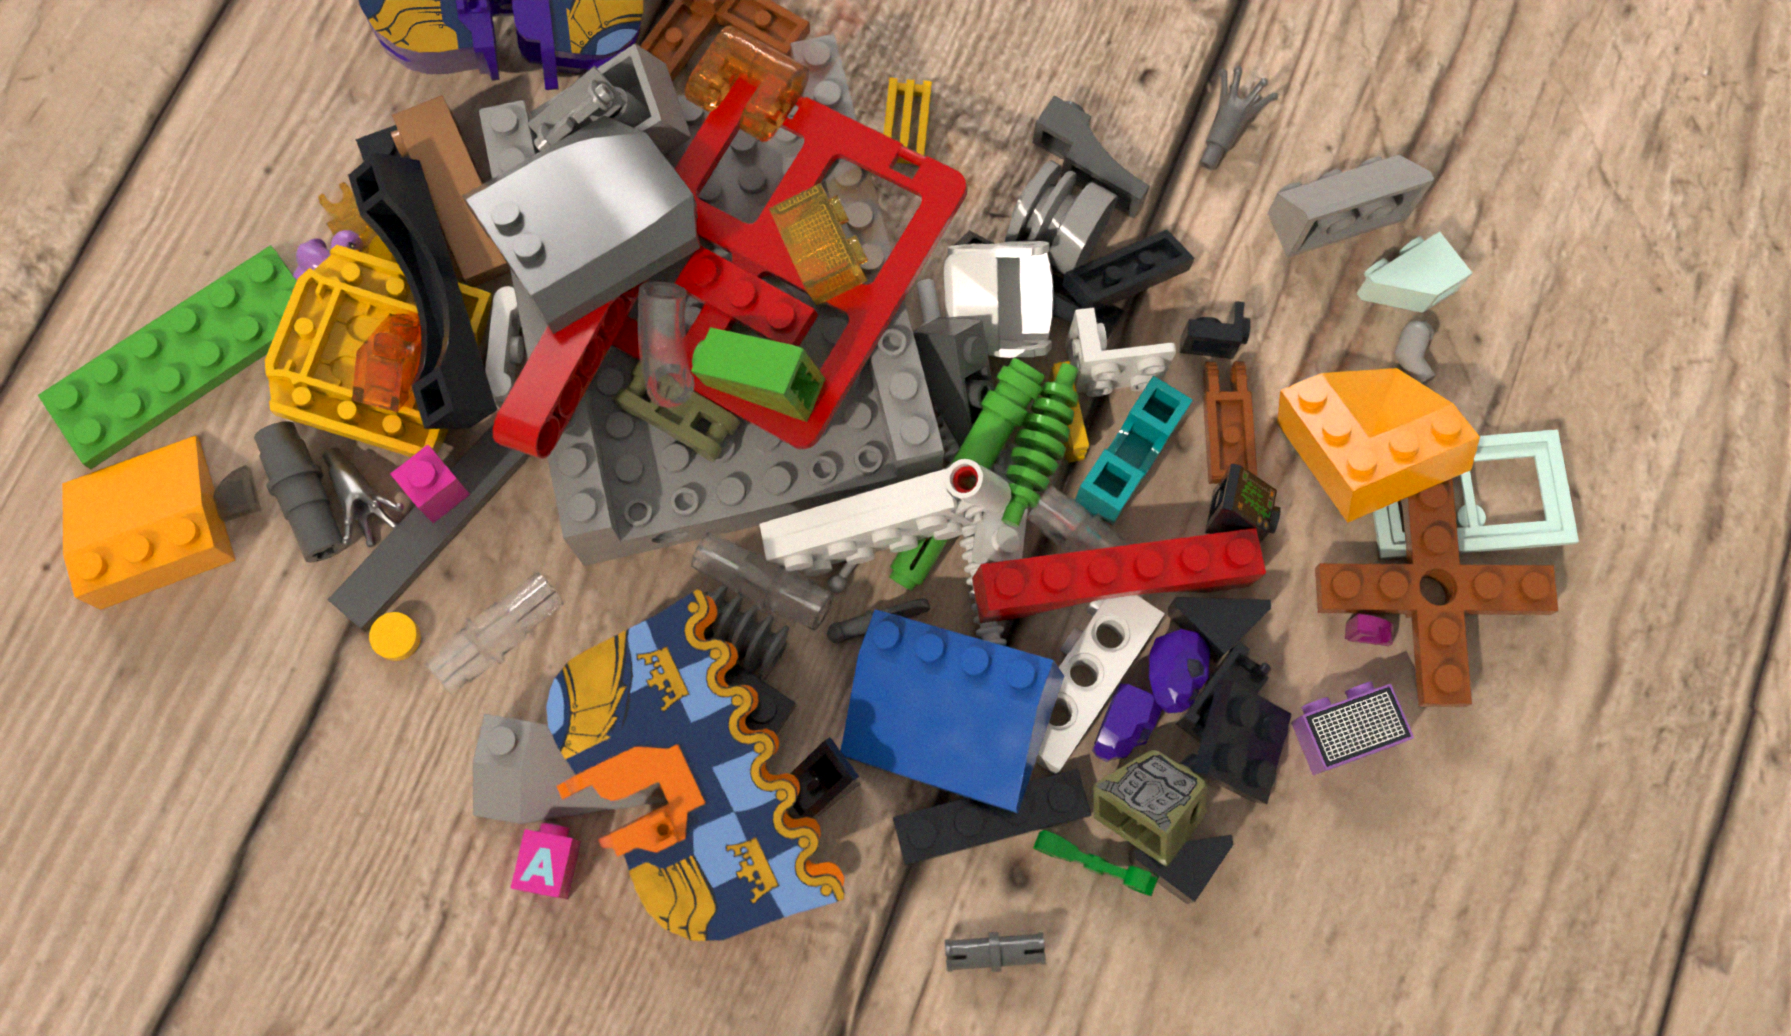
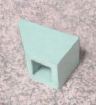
M1438 232L1425 241L1421 236L1413 239L1399 251L1401 256L1391 262L1383 258L1373 264L1364 272L1363 275L1366 277V280L1356 294L1363 301L1423 313L1457 292L1471 276L1472 272L1442 233Z

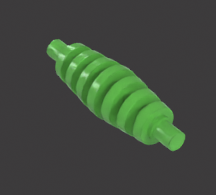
M1062 363L1055 381L1043 384V390L1040 394L1043 398H1038L1031 406V410L1034 413L1028 414L1022 425L1025 429H1020L1017 432L1014 441L1019 447H1013L1010 456L1011 461L1016 465H1009L1006 472L1007 479L1013 482L1008 483L1011 489V499L1001 519L1007 525L1019 527L1025 509L1037 507L1041 496L1034 491L1043 492L1046 490L1050 483L1046 476L1054 475L1059 466L1055 460H1061L1064 456L1066 447L1062 443L1067 442L1070 435V429L1066 425H1071L1074 418V411L1069 407H1076L1079 397L1072 388L1079 371L1073 365Z

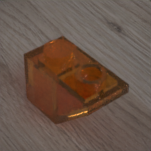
M389 313L357 350L352 394L353 401L398 412L413 393L411 385L418 371L422 349L421 325L416 317L409 314Z

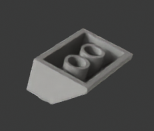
M1401 155L1384 160L1379 156L1364 161L1355 169L1346 172L1336 169L1322 175L1317 181L1305 185L1295 182L1283 187L1277 192L1268 215L1287 258L1407 220L1435 179L1430 171Z

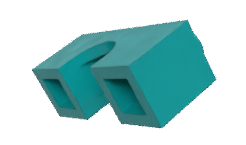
M1153 375L1129 411L1116 437L1108 449H1104L1080 485L1074 502L1113 526L1184 418L1193 399Z

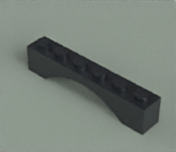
M374 153L348 174L360 217L377 233L396 259L407 279L416 302L421 325L422 349L418 371L411 386L424 429H469L496 412L497 407L421 162L416 159Z

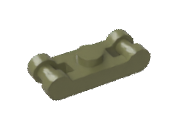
M638 361L631 371L632 380L626 389L620 388L612 401L625 412L643 419L692 448L705 459L715 462L723 450L720 446L727 434H734L741 422L727 410L648 364ZM649 388L657 391L650 403L642 399ZM701 417L712 423L705 435L694 429Z

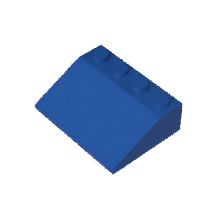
M875 609L858 653L840 751L847 759L1018 814L1064 679V674L1052 659Z

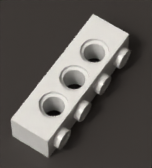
M1138 595L1093 601L1086 610V613L1093 618L1085 630L1081 631L1075 627L1060 648L1067 656L1059 666V669L1064 674V679L1055 704H1059L1066 709L1068 723L1063 726H1054L1048 723L1036 759L1037 764L1053 775L1061 770L1165 614ZM1101 628L1114 630L1120 640L1119 646L1115 648L1104 647L1099 643L1096 631ZM1078 665L1089 668L1094 676V684L1088 687H1081L1075 684L1070 676V669Z

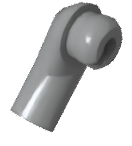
M1412 321L1401 331L1395 356L1407 375L1425 385L1436 377L1423 357L1429 340L1433 339L1434 330L1428 322Z

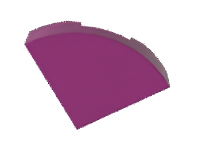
M1357 614L1346 623L1345 639H1348L1350 642L1388 647L1393 644L1394 625L1385 619Z

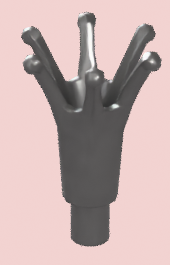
M1236 66L1233 70L1234 78L1233 83L1229 85V94H1227V71L1220 69L1218 72L1221 77L1219 106L1205 141L1207 147L1199 161V164L1208 170H1215L1222 154L1229 151L1246 123L1269 102L1278 99L1276 92L1269 94L1265 98L1258 94L1268 85L1266 78H1261L1251 93L1245 99H1240L1238 97V89L1243 71L1240 66Z
M330 448L324 452L323 459L330 469L329 476L343 508L345 537L342 543L344 545L351 543L353 521L356 520L363 530L367 547L372 548L376 542L370 531L367 518L371 514H376L394 529L399 522L394 521L387 515L381 504L398 512L404 510L403 503H395L374 490L354 464L346 461L339 448Z

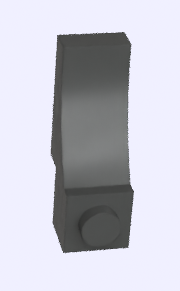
M1054 95L1036 121L1032 143L1064 160L1060 177H1063L1066 172L1071 170L1076 173L1075 185L1079 188L1084 189L1089 183L1093 182L1117 195L1115 208L1135 219L1143 207L1150 186L1124 169L1102 147L1089 127L1092 116L1085 113L1084 109L1072 101H1064Z

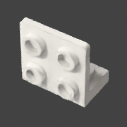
M1094 308L1075 310L1065 343L1070 365L1075 366L1079 370L1074 382L1076 392H1086V395L1091 397L1107 395L1113 389L1131 387L1132 391H1143L1153 375L1163 380L1176 354L1175 343L1106 350L1107 338L1103 323L1097 324Z

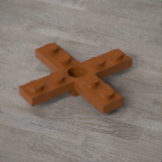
M675 0L640 47L666 64L673 82L716 23L788 63L792 57L790 43L802 41L810 33V22L771 0Z
M1453 478L1402 499L1407 564L1319 563L1315 567L1318 613L1405 614L1406 618H1412L1418 707H1467L1472 704L1464 614L1552 615L1558 612L1554 565L1460 564ZM1421 578H1431L1443 587L1445 592L1444 605H1434L1423 597L1420 591Z

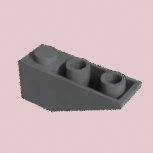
M938 317L914 330L913 334L929 395L957 444L961 447L983 410L981 402L988 390L994 391L988 360V345L985 340L982 320Z

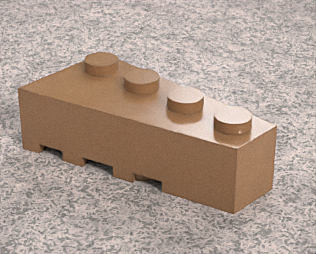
M443 95L393 114L392 117L398 130L391 132L392 138L401 157L409 155L411 159L420 160L443 236L446 237L452 251L449 253L456 278L463 277L469 286L475 287L511 272L509 265L491 238H488L462 197L484 183L474 167L476 164L461 134L462 131Z

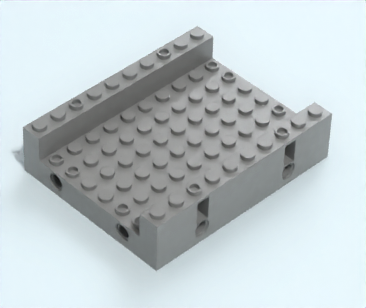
M830 34L790 43L793 71L767 78L782 84L786 89L803 97H808L857 121L835 35ZM726 86L677 96L692 138L664 155L674 169ZM780 99L774 111L792 119L799 107ZM524 100L479 109L492 179L540 152L534 144V140L538 135L527 124L531 120V116ZM756 115L749 116L700 192L699 199L747 224L754 223L802 148L804 139ZM837 159L831 165L798 221L831 206L865 279L860 283L870 284L875 280L892 252L871 172L845 159ZM787 237L786 244L792 247V244L789 238ZM699 238L701 246L730 262L732 261V254ZM693 253L648 278L628 317L674 342L681 341L705 305L680 291L674 284ZM510 268L527 357L529 359L548 325ZM773 276L763 277L762 280L809 305L818 313L819 316L799 347L806 351L820 370L849 323V316L823 302L818 303L815 298ZM904 300L823 435L811 448L796 449L733 414L741 422L733 435L727 434L720 445L723 450L715 462L705 459L692 448L643 419L625 412L612 401L620 388L626 389L632 380L631 371L638 363V360L610 346L551 454L547 456L563 538L581 563L587 566L707 538V534H709L708 537L759 526L760 523L942 470L944 448ZM736 322L730 329V332L765 339ZM649 388L642 399L650 403L657 391ZM701 417L694 429L705 435L712 423Z

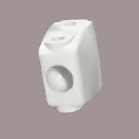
M1010 241L997 244H964L948 247V257L944 261L946 318L982 320L985 340L988 345V355L996 357H1035L1046 355L1052 350V341L1048 340L1054 305L1053 278L1048 256L1050 251L1049 242Z

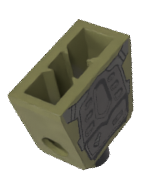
M1150 750L1099 780L1093 785L1094 819L1164 866L1169 865L1206 814L1208 786L1204 781L1206 778L1193 772L1197 754L1190 753L1177 763L1157 750Z

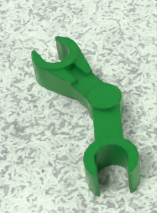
M1044 829L1039 831L1033 849L1050 857L1068 862L1075 861L1093 873L1102 876L1106 874L1120 879L1125 887L1152 897L1158 881L1157 877L1152 876L1151 872L1132 865H1129L1128 869H1124L1108 863L1107 860L1090 853L1087 855L1078 851L1079 848L1063 837Z

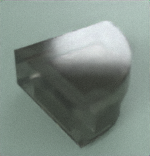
M246 465L229 473L220 482L213 494L218 517L224 522L261 511L252 470Z

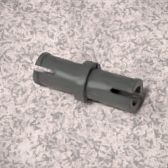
M989 932L988 938L945 939L947 972L989 967L992 968V972H1002L1001 967L1046 965L1043 932L999 937L998 932Z

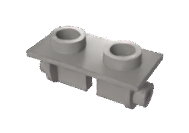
M593 66L527 123L538 135L534 140V144L541 152L603 116H611L626 103V100L603 74Z

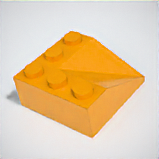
M1398 368L1320 373L1280 390L1277 424L1347 523L1472 469L1480 436L1452 402Z

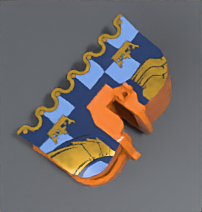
M700 590L693 591L655 616L570 659L554 678L549 691L546 709L548 727L555 744L575 773V776L556 786L562 800L591 786L594 787L602 798L610 801L620 800L657 782L660 783L668 804L598 838L601 848H613L617 857L624 854L636 893L648 914L663 929L690 941H723L787 916L844 900L845 890L843 886L845 877L836 863L830 861L814 863L810 861L809 858L817 852L820 844V825L815 819L810 817L794 819L788 815L787 810L795 804L800 791L799 780L790 773L773 775L768 772L766 763L778 751L780 745L779 738L772 730L761 729L753 731L746 726V717L757 708L759 702L758 693L753 687L748 685L729 686L726 683V672L736 665L738 651L732 643L718 638L705 639V630L716 621L718 611L714 599L706 596Z

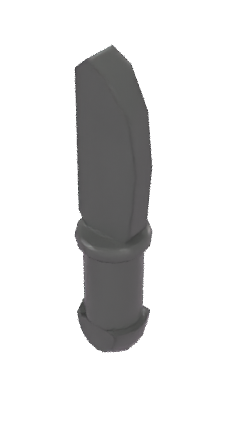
M922 598L898 604L881 611L910 618L928 612L931 608L928 600ZM871 610L866 611V614L831 624L827 631L828 639L833 643H843L847 639L865 634L873 616Z

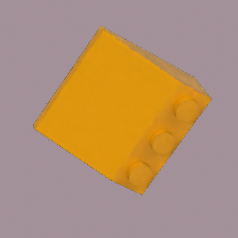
M196 435L62 483L63 556L74 597L100 610L236 560L201 442Z

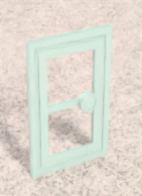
M1557 429L1480 436L1474 462L1534 457L1546 521L1483 526L1486 515L1483 509L1475 504L1471 474L1468 471L1460 475L1465 505L1456 514V523L1459 527L1457 528L1459 554L1572 545L1579 542ZM1398 502L1374 511L1373 518L1380 560L1407 558L1405 532H1402Z

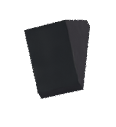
M1175 597L1168 607V617L1181 629L1199 633L1209 645L1210 658L1216 663L1271 609V600Z
M831 737L824 740L790 773L799 780L800 791L795 804L787 811L794 819L803 817L815 819L861 785L859 775Z
M1232 834L1187 841L1167 866H1164L1140 849L1129 852L1128 856L1133 866L1151 872L1152 876L1158 878V884L1184 903L1189 904L1196 902L1234 843Z

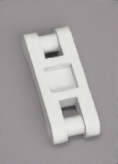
M509 286L498 289L493 298L485 369L496 407L499 410L514 385L516 363H522L524 355L523 338L519 336V330L522 326L513 287Z

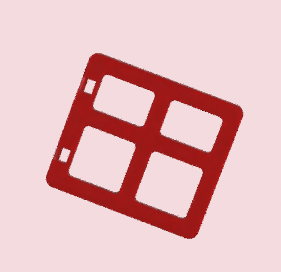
M742 70L730 79L674 169L693 193L697 204L698 218L696 219L698 237L732 254L731 263L760 279L765 276H773L815 299L816 297L822 299L829 266L787 245L786 239L788 236L786 230L789 225L798 221L831 165L837 159H845L921 197L922 202L872 283L855 284L821 301L849 316V323L820 369V372L825 377V381L807 422L708 387L692 373L693 353L701 340H705L710 327L730 331L735 321L706 305L703 306L681 341L674 342L627 316L611 346L638 361L648 364L790 446L802 450L811 448L823 435L878 344V341L965 200L968 191L965 178L959 171L929 156L925 157L905 147L902 143L821 103L786 89L782 84L753 70ZM780 99L799 107L792 119L774 111ZM756 115L803 138L804 144L758 219L754 223L747 224L700 200L699 195L745 120L749 116ZM899 158L919 166L913 179L893 170Z

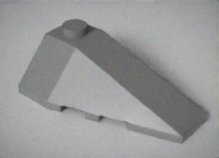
M484 714L473 759L474 816L517 824H528L546 819L573 817L591 812L668 802L659 782L620 800L610 801L600 797L593 786L562 800L556 786L575 776V773L556 746L548 725Z

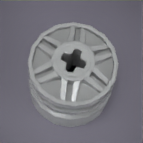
M1049 160L1039 170L1034 179L1027 184L1020 195L1012 213V220L1007 230L1005 242L1025 241L1027 238V241L1049 242L1050 251L1048 256L1051 269L1065 276L1067 271L1084 265L1110 220L1117 203V195L1091 182L1075 197L1072 194L1077 179L1076 173L1070 170L1058 182L1061 165Z

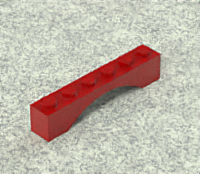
M1253 528L985 563L979 566L972 577L979 621L980 623L1025 618L1068 606L1124 596L1165 592L1208 593L1245 588L1264 576L1266 569L1257 530Z

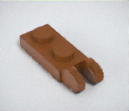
M1205 362L1203 369L1205 394L1203 397L1208 483L1218 484L1231 463L1241 465L1258 476L1252 393L1248 391L1245 362H1233L1230 369L1232 391L1220 392L1217 363Z

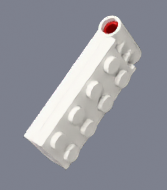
M960 459L949 468L760 523L766 561L785 566L787 571L799 570L804 572L805 576H818L831 572L832 564L847 561V564L851 565L869 562L875 559V552L889 548L891 552L908 551L918 547L917 540L934 536L935 540L954 538L963 533V527L984 522L982 511L991 514L1004 510L1010 502L1011 489L1003 478L975 461Z

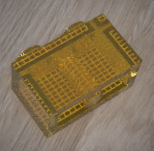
M819 183L769 208L804 288L816 306L868 281L861 267V264L867 262L868 258L858 237L854 235L848 238L842 225L850 220L838 195L829 199L823 186Z

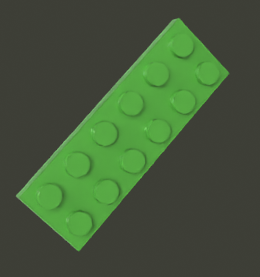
M271 245L38 394V397L83 465L93 469L268 353L297 282L289 268Z

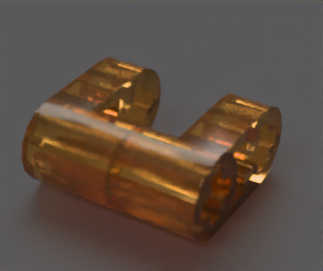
M727 26L719 32L692 71L686 83L685 97L689 102L710 112L721 104L738 78L757 87V90L743 110L740 128L746 134L763 143L769 141L777 133L803 94L809 80V69L798 61L733 26Z

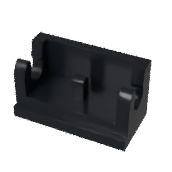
M1239 641L1228 651L1200 689L1199 694L1196 695L1194 703L1184 711L1175 724L1201 743L1218 680L1235 681L1258 694L1269 679L1267 675L1271 671V667L1265 662L1259 665L1248 657L1250 649Z

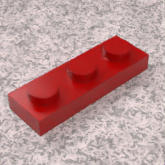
M701 245L700 249L693 253L674 283L680 291L767 340L797 347L800 346L819 316L814 308Z

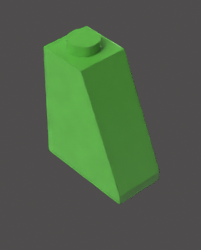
M710 327L705 340H701L696 346L692 358L693 368L691 371L704 385L805 422L810 417L825 381V377L803 348Z

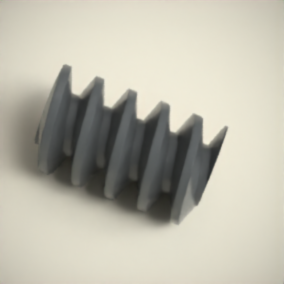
M725 584L721 585L714 592H705L706 596L714 599L718 611L716 621L705 630V639L709 640L713 637V639L718 638L732 643L738 651L737 661L745 657L743 668L750 673L761 666L759 679L761 681L765 680L777 665L788 643L786 640L790 627L785 625L776 633H773L771 631L774 621L772 615H769L760 623L756 622L755 619L759 607L754 604L744 613L741 612L743 596L740 594L730 602H726L724 599L728 586Z

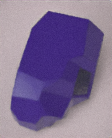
M1179 629L1157 637L1150 650L1149 679L1152 692L1157 704L1166 713L1186 711L1194 703L1199 690L1209 677L1210 649L1199 633Z
M1120 683L1092 748L1097 758L1105 762L1126 759L1134 747L1147 744L1162 710L1157 704L1154 695L1130 684Z

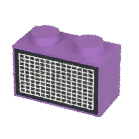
M1372 681L1346 690L1345 694L1348 699L1331 705L1329 698L1325 697L1301 707L1304 715L1292 721L1291 724L1313 776L1397 746L1414 738L1391 684L1375 689Z

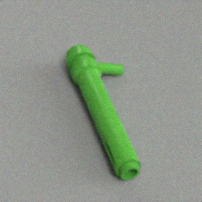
M1016 358L1012 359L1008 367L1003 365L996 377L1000 380L994 391L988 390L981 402L983 410L949 467L960 459H969L990 470L1014 428L1021 427L1029 413L1026 411V408L1030 401H1036L1041 394L1043 388L1040 385L1045 375ZM931 536L912 567L910 565L926 538L917 540L918 547L898 552L890 565L893 571L889 578L913 591L917 584L922 585L949 539L935 540L934 536Z

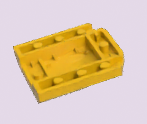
M335 245L329 251L331 255L314 270L309 268L297 279L264 360L270 388V411L275 416L405 456H414L426 445H429L438 454L448 429H424L411 386L418 371L422 346L421 325L416 302L407 279L397 263ZM458 283L479 348L487 326L492 296L490 292Z

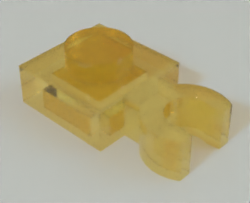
M344 182L338 184L344 194L342 200L338 203H330L323 193L318 195L321 206L329 216L334 218L326 223L332 234L335 235L342 230H351L357 233L363 241L362 253L368 254L370 243L377 233L360 217L355 197L350 187Z

